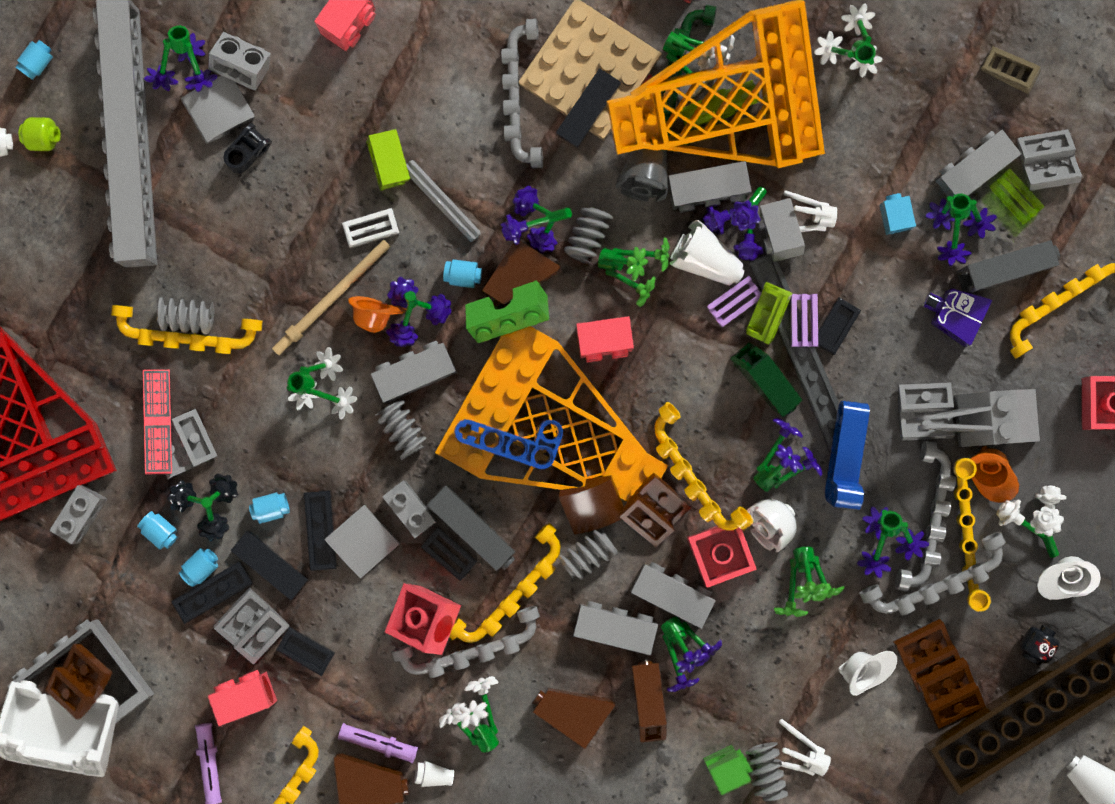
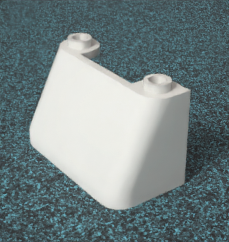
M26 680L20 683L11 682L0 716V757L12 762L96 777L105 776L119 707L118 701L112 696L100 695L89 711L81 719L76 720L51 695L41 694L40 690L36 688L37 685Z

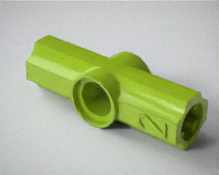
M753 80L743 83L742 86L752 91L756 85ZM723 88L716 92L727 97L732 88L728 90ZM739 89L732 102L741 107L749 94ZM714 94L706 108L716 113L724 100ZM754 98L750 105H754L760 101ZM693 103L684 106L680 113L690 119L698 106ZM729 104L721 118L726 119L734 115L735 111L738 110ZM703 110L695 123L701 126L710 122L713 116Z

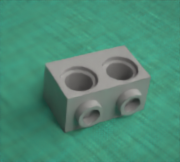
M223 32L209 53L208 70L256 91L269 70L271 53L261 47L249 44L237 36Z
M403 480L382 496L414 538H417L438 522L406 480Z
M77 485L49 531L70 544L81 543L107 501V498L86 485Z

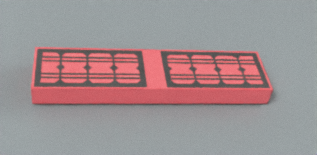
M143 370L145 475L172 474L170 370Z

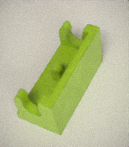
M394 129L369 135L366 143L380 191L404 185L406 181L410 180L397 130Z
M766 282L747 326L746 334L769 345L775 338L793 293Z

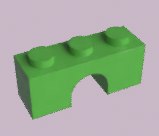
M537 281L513 288L512 301L505 308L498 309L490 297L465 305L466 329L477 343L549 320L548 296Z
M732 745L703 758L721 795L751 781L748 774L752 770L746 757H744L740 749L735 751Z

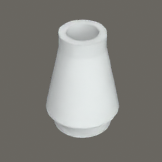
M427 761L417 763L414 777L415 784H420V787L452 786L454 770L446 769Z

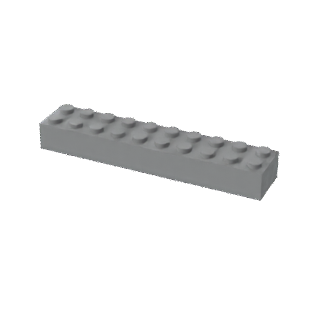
M96 0L97 8H93L94 22L98 24V34H95V45L97 50H100V60H97L96 65L98 75L102 79V86L98 87V94L104 108V112L100 113L101 126L105 128L106 137L102 138V149L104 154H107V164H104V176L106 180H109V190H106L105 195L106 203L111 209V216H108L107 224L113 238V242L109 244V252L111 258H114V262L126 268L157 265L140 10L131 0Z

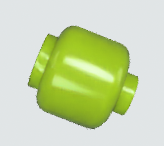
M29 117L20 125L18 131L20 142L29 151H51L61 137L59 127L48 117Z

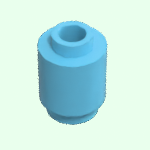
M40 40L37 43L31 41L17 59L19 63L15 68L33 80L36 75L40 76L53 58L49 54L52 49Z
M455 259L452 262H445L443 282H449V285L468 288H475L476 283H481L482 268H478L477 262Z
M278 492L257 497L252 500L253 504L249 505L252 519L258 520L259 524L283 518L284 514L290 513L285 493L278 494Z
M149 512L137 526L141 530V534L159 550L163 547L166 549L170 548L178 538L175 535L177 529L159 513Z
M200 548L182 565L179 575L191 587L201 584L218 568L216 562L218 557L210 549L204 550Z

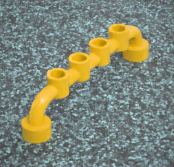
M1110 263L1102 268L1096 264L1084 272L1087 277L1080 282L1077 278H1074L1063 285L1065 291L1061 294L1056 295L1055 292H1052L1041 299L1042 306L1035 309L1031 305L1020 312L1021 319L1010 330V341L1014 347L1010 352L1013 357L1017 359L1033 348L1028 339L1025 341L1021 340L1020 333L1023 329L1097 284L1110 274L1115 273V263Z
M112 305L111 315L116 316L120 332L127 337L138 339L137 344L153 346L154 341L164 342L163 347L179 348V343L190 344L189 350L205 351V346L215 347V353L231 354V349H244L249 346L255 339L256 331H262L263 323L262 320L242 318L241 329L246 330V333L241 339L132 328L127 323V317L133 316V307Z
M666 402L659 408L660 416L656 419L654 426L655 435L660 442L656 447V451L663 459L671 458L674 463L670 468L671 473L678 480L684 477L689 485L684 491L692 501L699 499L703 505L699 510V514L706 522L713 520L719 528L726 531L737 528L745 530L753 523L749 512L739 506L731 513L732 520H726L721 514L719 505L711 500L707 494L705 485L692 472L690 463L678 452L677 444L667 436L665 432L666 423L673 425L681 418V415L674 405Z
M968 458L958 459L953 467L954 473L957 476V488L954 490V497L959 501L960 513L956 521L962 527L963 535L959 548L965 553L966 563L962 572L976 564L975 552L978 550V544L974 540L972 528L975 524V517L971 514L970 500L973 494L971 489L968 488L967 479L972 478L976 474L977 467L975 462ZM964 489L967 495L964 499H961L959 493ZM967 515L969 523L964 525L962 519ZM970 541L972 548L967 551L965 544ZM972 579L967 581L969 589L967 602L970 608L978 612L988 609L991 603L988 593L979 590V584H974Z
M550 522L543 526L535 536L542 545L546 542L549 543V553L521 580L511 594L481 623L476 631L471 633L465 631L464 629L467 625L460 618H457L449 636L451 640L457 637L463 642L473 643L481 640L487 633L491 637L494 636L502 627L499 623L501 618L505 614L509 618L512 617L520 608L516 602L523 595L528 599L538 588L534 583L541 576L546 580L555 571L556 568L552 564L560 555L561 547L558 538L554 534L557 529Z
M304 725L291 743L299 749L304 745L308 749V755L273 804H286L287 802L293 804L301 793L297 789L302 781L308 783L316 772L313 766L317 761L319 749L316 742L310 737L312 731Z

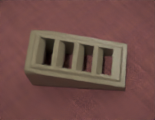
M994 46L981 68V71L1027 94L1030 93L1041 70V66ZM998 56L1002 59L998 67L994 69L992 66ZM1008 61L1011 64L1005 74L1002 70ZM1016 66H1018L1020 70L1016 78L1012 77ZM1027 71L1030 74L1026 82L1022 81V78L1025 72Z

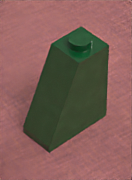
M747 343L730 358L767 404L780 416L784 417L792 413L797 408V405L803 401L771 357L752 343Z

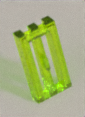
M1010 168L989 186L1023 225L1045 207ZM1006 178H1008L1015 185V187L1026 197V199L1035 207L1034 209L1014 189V187L1006 180ZM1000 183L1028 213L1026 216L998 186Z

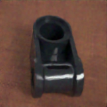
M251 123L242 130L238 138L225 150L224 162L232 172L244 173L268 150L272 140L262 136L256 130V126ZM234 155H243V160L240 164H231V158Z

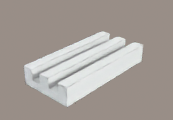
M392 208L342 223L350 249L400 234ZM389 216L390 220L350 232V227ZM392 226V229L354 241L352 239L355 236Z

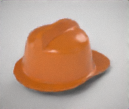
M356 296L348 300V303L353 306V320L356 325L373 333L382 331L386 327L391 314H403L407 310L403 307L386 304L368 297Z
M986 445L983 446L977 455L970 458L977 467L976 474L971 478L978 491L990 501L1002 503L1006 500L1014 499L1019 492V482L1009 465L1007 456L1000 450L988 448Z

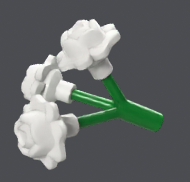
M1055 486L1041 487L1040 493H1036L1034 497L1044 503L1045 507H1042L1041 511H1034V518L1030 523L1019 513L1021 503L1019 499L1012 502L1006 500L1005 503H1002L996 513L999 517L1000 526L1011 522L1017 525L1022 524L1043 540L1050 558H1055L1059 555L1052 535L1054 532L1058 533L1061 531V524L1064 521V518L1059 516V511L1055 509V504H1058L1060 500L1066 499L1065 495H1061L1060 488Z

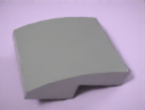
M224 76L211 81L213 84L211 88L203 85L200 92H197L195 89L181 98L206 144L228 135L231 130L251 122L255 118L236 82Z
M1068 129L1017 139L1018 150L1021 152V165L1029 191L1081 182L1082 174L1074 156L1076 148Z
M951 383L906 384L898 386L901 441L954 438L955 432L918 430L920 425L953 424V417L917 420V416L933 415L953 410L954 403Z
M196 409L171 419L172 474H165L168 480L217 457Z
M363 505L324 539L360 578L400 545L398 540L366 505Z
M248 588L214 625V629L233 644L234 649L253 665L289 627V624L251 588Z

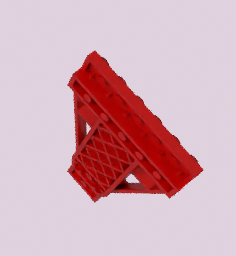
M1 326L0 352L4 351L6 356L0 354V358L5 359L0 372V388L4 379L15 383V387L10 398L0 394V398L8 401L4 414H0V438L12 442L7 455L0 454V458L4 459L0 462V521L76 489L77 485H86L117 471L97 423ZM20 357L56 391L55 395L39 402L36 401L19 361ZM9 366H11L16 380L6 376ZM19 390H21L26 404L16 400ZM62 398L86 422V425L52 439L42 416L41 408ZM14 403L26 408L20 422L9 418ZM29 414H31L36 428L26 424ZM7 421L19 425L13 439L2 435ZM24 427L36 432L31 446L19 442ZM39 438H41L43 444L37 446ZM17 445L29 449L13 456Z

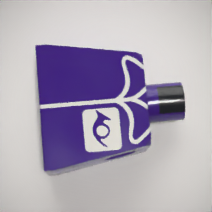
M949 289L945 292L943 298L929 293L923 307L936 312L931 322L933 326L960 345L968 347L972 345L992 300L963 291Z

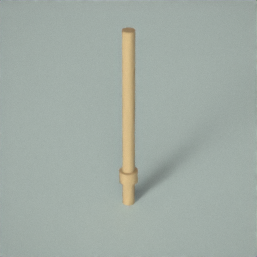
M385 240L380 242L295 326L291 325L285 331L286 335L272 349L280 355L293 342L296 343L303 337L302 333L391 246Z

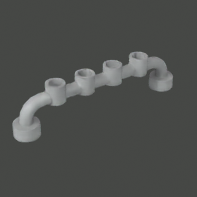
M526 19L525 25L517 26L511 31L508 36L507 49L501 50L502 64H508V74L502 75L503 90H509V100H503L504 116L510 117V125L504 126L505 141H510L511 150L516 159L524 163H531L532 168H543L542 147H531L530 153H526L521 149L520 85L518 84L519 54L517 42L523 35H527V40H538L539 38L538 20Z
M930 441L923 442L920 449V461L933 463L934 459H937L940 462L941 468L936 478L935 485L937 489L935 499H933L931 504L930 524L926 529V541L929 543V546L922 552L921 571L917 576L912 577L911 571L898 570L895 578V589L906 592L910 587H918L924 584L929 579L932 567L938 568L940 565L941 553L935 552L937 542L942 543L946 536V528L940 526L942 516L948 517L951 511V502L945 501L947 491H953L956 485V477L950 475L951 462L948 455L944 451L937 449L936 443Z
M993 533L981 540L986 551L992 550L991 559L984 563H978L963 572L951 574L942 581L923 586L918 591L902 595L890 603L880 601L879 598L883 594L878 584L860 591L863 603H870L873 609L880 613L889 614L899 610L901 615H906L915 610L914 604L923 600L925 605H930L940 599L938 593L948 590L949 594L952 595L964 590L962 583L971 579L974 584L982 583L989 579L987 573L997 568L1002 561V545L1006 543L1002 533Z
M531 606L517 612L520 623H526V628L522 633L508 635L500 640L486 642L474 648L460 650L448 656L434 658L418 665L410 660L414 656L412 646L405 645L391 651L394 662L400 661L403 668L411 674L420 675L428 673L430 678H435L445 673L443 668L454 665L455 670H460L470 666L468 660L479 657L480 662L494 659L493 652L503 649L505 655L518 652L520 650L519 644L530 640L535 634V619L540 617L537 606Z

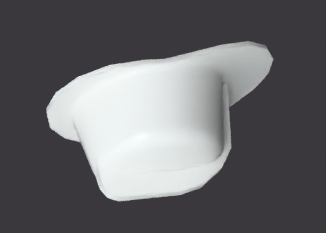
M1069 556L1044 570L1038 579L1037 587L1039 593L1050 600L1080 597L1093 592L1099 586L1101 577L1095 565L1079 557Z
M884 651L874 656L865 652H857L848 661L839 666V672L849 684L850 693L852 695H859L881 684L893 673L897 664V656L892 651Z

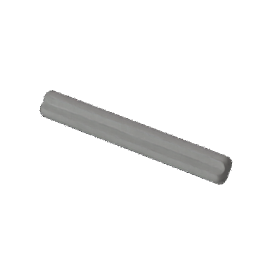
M409 161L406 165L410 178L470 242H474L481 235L477 227L415 161Z

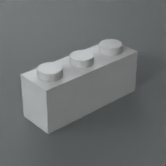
M1003 129L996 135L991 131L979 140L983 145L978 149L974 150L973 147H970L959 156L962 159L961 162L955 166L951 162L939 171L941 177L936 180V183L947 197H953L956 194H966L968 196L1021 155V152Z
M746 161L668 176L673 210L679 209L680 213L693 211L697 205L705 204V208L721 205L720 201L730 200L731 203L742 202L752 192Z
M437 341L423 346L424 351L414 355V352L411 351L399 357L400 361L390 365L389 362H385L376 366V372L371 373V376L383 403H389L456 374L457 372L445 344H438Z
M651 562L650 566L643 564L630 592L702 629L716 601L710 597L712 592L699 585L697 589L688 586L689 580L677 574H674L673 578L664 574L665 568L654 562Z
M587 601L586 605L580 604L573 636L651 655L658 623L653 622V616L638 613L637 617L627 615L628 610L613 607L612 611L602 609L603 604L593 601Z

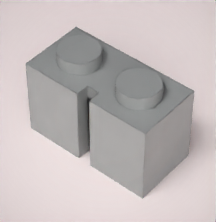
M791 198L761 205L759 214L761 219L757 225L759 231L764 230L767 239H763L766 254H771L773 262L804 255L805 244Z

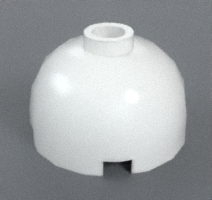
M764 499L747 509L753 519L752 525L755 528L750 531L766 549L771 551L775 548L776 552H779L794 538L796 533L795 512L788 504L775 499Z

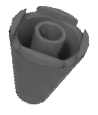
M639 149L631 151L617 179L616 188L621 187L623 195L639 201L648 202L649 197H656L655 202L665 200L668 193L667 150Z

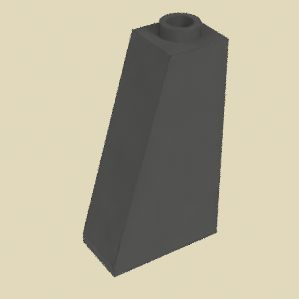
M1052 240L967 265L956 272L962 291L972 294L1060 265L1058 261L1060 260V253L1057 246L1053 245Z
M445 486L427 504L432 511L496 571L500 567L505 570L515 560L512 556L515 550L449 486Z

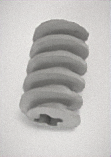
M581 208L580 213L585 218H577L576 222L581 227H574L572 230L577 237H569L568 239L569 243L574 247L567 246L564 251L575 260L593 265L588 260V257H597L592 248H601L596 238H605L600 229H608L609 226L604 222V219H613V216L596 208Z
M160 297L157 305V322L163 331L168 330L170 326L173 332L178 331L180 328L182 332L187 333L191 328L192 333L197 334L201 329L202 333L207 335L211 331L214 322V304L212 302L210 308L206 309L205 301H201L199 308H196L195 301L191 300L189 306L185 307L184 299H181L178 306H175L174 299L170 298L168 305H165L163 297Z
M404 400L395 402L376 414H382L378 420L380 425L388 423L383 430L384 433L393 432L389 441H399L394 448L395 451L404 450L400 456L401 460L424 448L425 446H422V444L427 439L426 436L417 438L416 435L420 432V427L411 428L416 421L415 418L406 420L410 410H400L405 403Z
M596 530L592 531L594 540L585 536V546L579 542L575 543L577 552L568 548V558L561 554L558 555L560 562L573 580L574 576L581 580L584 578L583 569L588 573H592L591 564L599 568L601 566L600 557L609 561L608 551L614 555L618 554V551L603 530L602 534Z
M778 742L759 744L746 751V754L754 755V758L748 761L749 765L756 766V769L750 775L758 776L759 778L752 782V786H759L761 788L754 793V796L762 797L763 801H775L788 796L787 791L781 790L786 786V781L780 780L784 776V771L777 769L782 765V761L775 759L780 755V751L773 748Z

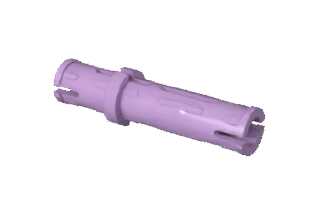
M212 723L195 725L198 743L196 755L200 758L205 804H219L222 802L215 756V753L218 751L217 746H214ZM205 740H206V743H207V752H208L209 761L207 760V755H206ZM208 767L210 768V773H211L212 788H211V785H210V778H209V770H208Z
M345 723L342 724L338 735V740H344L384 753L387 758L393 756L412 764L418 751V747L398 742L395 737L391 736L389 739L346 725Z

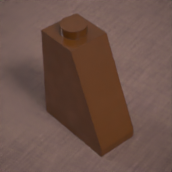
M522 241L517 245L513 243L482 290L483 294L487 295L486 297H490L496 307L499 304L506 307L512 301L513 288L534 281L541 285L558 274L560 266Z
M642 661L636 666H632L640 743L666 740L667 722L659 663Z
M547 688L545 693L540 690L532 702L535 705L533 713L584 749L615 707V702L611 699Z
M343 753L335 755L334 764L339 804L404 803L405 795H409L408 779H403L401 771Z

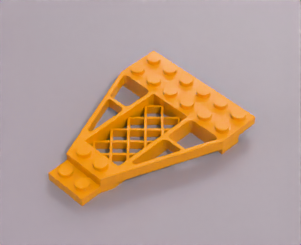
M796 0L749 11L630 92V96L606 101L617 154L639 149L669 150L771 165L777 168L803 163L805 158L825 154L804 0ZM752 21L756 56L753 59L723 65L720 42ZM714 47L715 67L668 78ZM742 73L737 82L728 77L729 75ZM750 73L760 78L752 91L742 86ZM718 78L711 88L703 83V81ZM724 79L734 84L727 97L716 92ZM691 85L686 94L677 89L678 87ZM699 85L709 91L701 103L691 98ZM761 88L763 99L757 96ZM739 89L749 94L741 107L732 102ZM666 90V92H665V93L663 94V96L661 97V93H660V92ZM673 91L683 96L676 109L665 104ZM714 94L724 100L716 113L706 108ZM754 98L764 104L756 116L746 111ZM688 100L698 106L690 119L680 113ZM729 104L738 110L731 122L721 118ZM663 107L672 112L667 122H665ZM703 110L713 116L705 128L695 123ZM743 114H745L746 116H748V118H743V119H741V117L743 116ZM677 117L687 122L680 134L669 129ZM718 120L722 122V124L715 125ZM767 125L771 150L770 157L737 153L734 132ZM692 126H694L695 128H697V130H692V131H690V129L692 128ZM727 134L730 150L722 151L683 144Z
M531 326L501 336L435 451L436 454L480 479L559 490L577 488L530 481L528 478L535 468L533 466H530L523 480L488 475L485 471L495 454L462 443L454 434L456 424L466 419L504 432H508L511 425H513L515 435L518 436L515 423L530 419L534 434L522 437L529 439L536 435L533 418L548 414L549 420H552L551 413L566 410L569 424L562 426V429L571 428L574 442L558 447L561 464L554 460L552 465L583 483L581 487L585 486L586 479L612 475L620 498L628 502L652 473L662 478L669 466L646 453L644 448L560 343ZM554 350H558L580 377L578 384L568 399L557 396L537 383ZM582 383L589 388L616 422V427L608 425L573 404V399ZM532 389L541 393L528 397ZM546 396L564 407L549 410ZM543 397L547 411L532 415L528 401ZM526 403L529 416L515 420L523 404ZM569 409L586 420L572 423ZM588 422L592 437L577 441L573 426ZM591 422L607 430L609 433L595 436ZM470 424L459 428V432L463 434V439L470 435L476 437L474 443L479 444V437L484 430L483 428L479 427V433L470 430ZM551 424L552 429L543 431V434L553 432L555 437L557 429ZM490 432L484 437V443L487 447H495L499 442V438L494 432ZM611 435L615 450L600 454L596 439ZM614 435L622 439L618 448ZM593 440L597 455L582 459L578 444ZM520 441L512 442L524 449L523 444ZM575 445L579 460L564 464L560 449ZM539 450L535 453L534 458L536 462L540 460L547 462L548 456L543 454L547 453L546 450ZM615 453L607 469L604 470L601 457ZM598 458L602 473L587 477L583 462ZM580 463L584 477L565 466Z

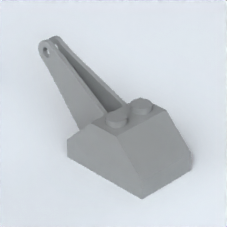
M1036 389L955 395V410L933 415L917 416V420L943 419L956 416V424L920 425L918 430L957 432L958 447L1040 441Z

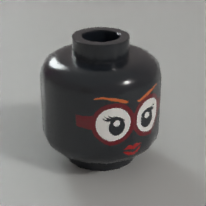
M1041 625L1040 629L1030 627L1019 645L1023 651L1022 656L1039 666L1041 663H1050L1060 645L1059 641L1054 638L1056 632L1044 625Z

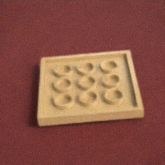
M574 0L518 84L567 116L599 68L621 82V86L611 100L630 96V92L644 83L662 57V53L581 0ZM607 106L590 130L591 133L603 141L611 132Z

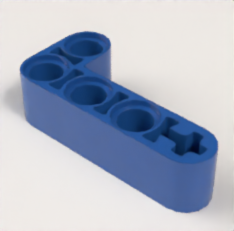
M840 401L838 406L825 485V499L832 507L860 510L863 504L864 491L858 482L869 421V405L866 403Z
M465 419L456 424L454 434L462 443L538 469H546L554 462L562 439L563 429L557 421H543L537 429L534 441ZM470 424V430L478 433L479 427L483 428L484 430L479 437V444L474 443L476 437L470 435L463 439V434L459 432V428ZM548 424L554 425L557 429V435L550 440L545 438L543 434V429ZM490 432L496 433L499 438L498 444L492 448L487 447L484 443V437ZM514 441H520L523 444L524 450L519 456H513L510 453L509 447ZM544 449L547 451L549 457L545 464H538L535 461V453L538 450Z

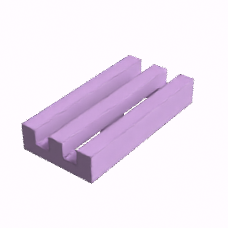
M748 276L709 304L707 309L722 328L758 302L761 293L756 284L752 282L750 276ZM746 284L749 286L748 290L719 311L714 309V307ZM752 292L755 294L756 297L724 320L720 317Z
M792 294L790 299L791 347L818 346V294ZM797 300H801L802 341H797ZM807 300H810L811 341H808Z

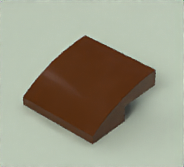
M652 473L621 510L619 517L653 546L657 547L674 531L673 525L691 509V505L658 475Z
M612 475L586 479V484L583 487L563 489L559 492L560 502L574 535L597 530L621 520L619 514L624 506Z
M941 619L893 641L918 693L921 691L917 684V679L960 659L959 653L952 644Z
M73 644L64 666L54 668L45 691L76 720H79L99 698L112 672L82 644Z
M964 657L916 680L938 729L985 707L980 689L974 682L969 665Z

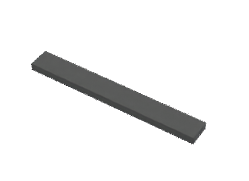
M771 254L749 262L761 292L766 282L791 292L778 261L773 262ZM789 301L778 332L831 453L839 402L815 347H791ZM797 307V341H802L801 314ZM808 333V341H811V337Z

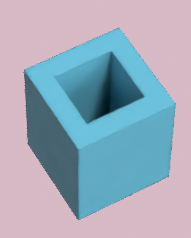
M901 193L886 196V201L879 205L886 235L912 230L916 227L910 196L902 197Z

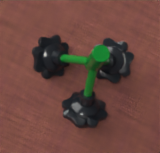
M216 474L214 479L209 481L211 496L202 499L196 497L197 494L193 491L192 483H185L183 480H180L177 485L170 487V494L167 495V500L171 503V509H178L179 512H184L188 507H192L194 503L202 504L206 509L207 515H204L203 520L197 524V528L200 530L199 536L206 537L209 541L222 539L224 533L229 530L228 520L226 517L219 516L218 513H212V502L216 499L217 502L231 503L233 498L238 496L236 490L237 482L233 481L230 475Z

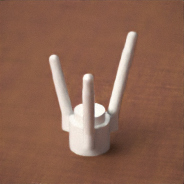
M784 191L783 194L785 196L815 206L814 209L794 206L795 211L813 214L812 220L817 223V225L799 226L801 232L816 230L825 232L826 227L833 228L835 226L837 207L829 206V203L819 202L796 193Z
M780 719L779 723L814 750V752L809 751L805 756L793 750L783 748V753L804 761L805 766L782 762L780 767L806 772L812 776L815 773L824 776L831 762V757L824 754L825 749L817 746L790 724Z

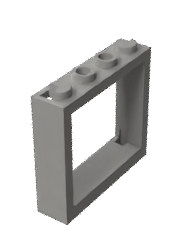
M87 619L82 624H79L75 627L77 632L70 638L67 635L62 637L54 644L56 649L49 654L46 651L33 660L35 665L28 670L22 668L12 677L13 682L17 683L23 680L31 681L69 652L73 644H79L94 633L138 691L118 707L116 723L154 695V692L98 619L91 622Z

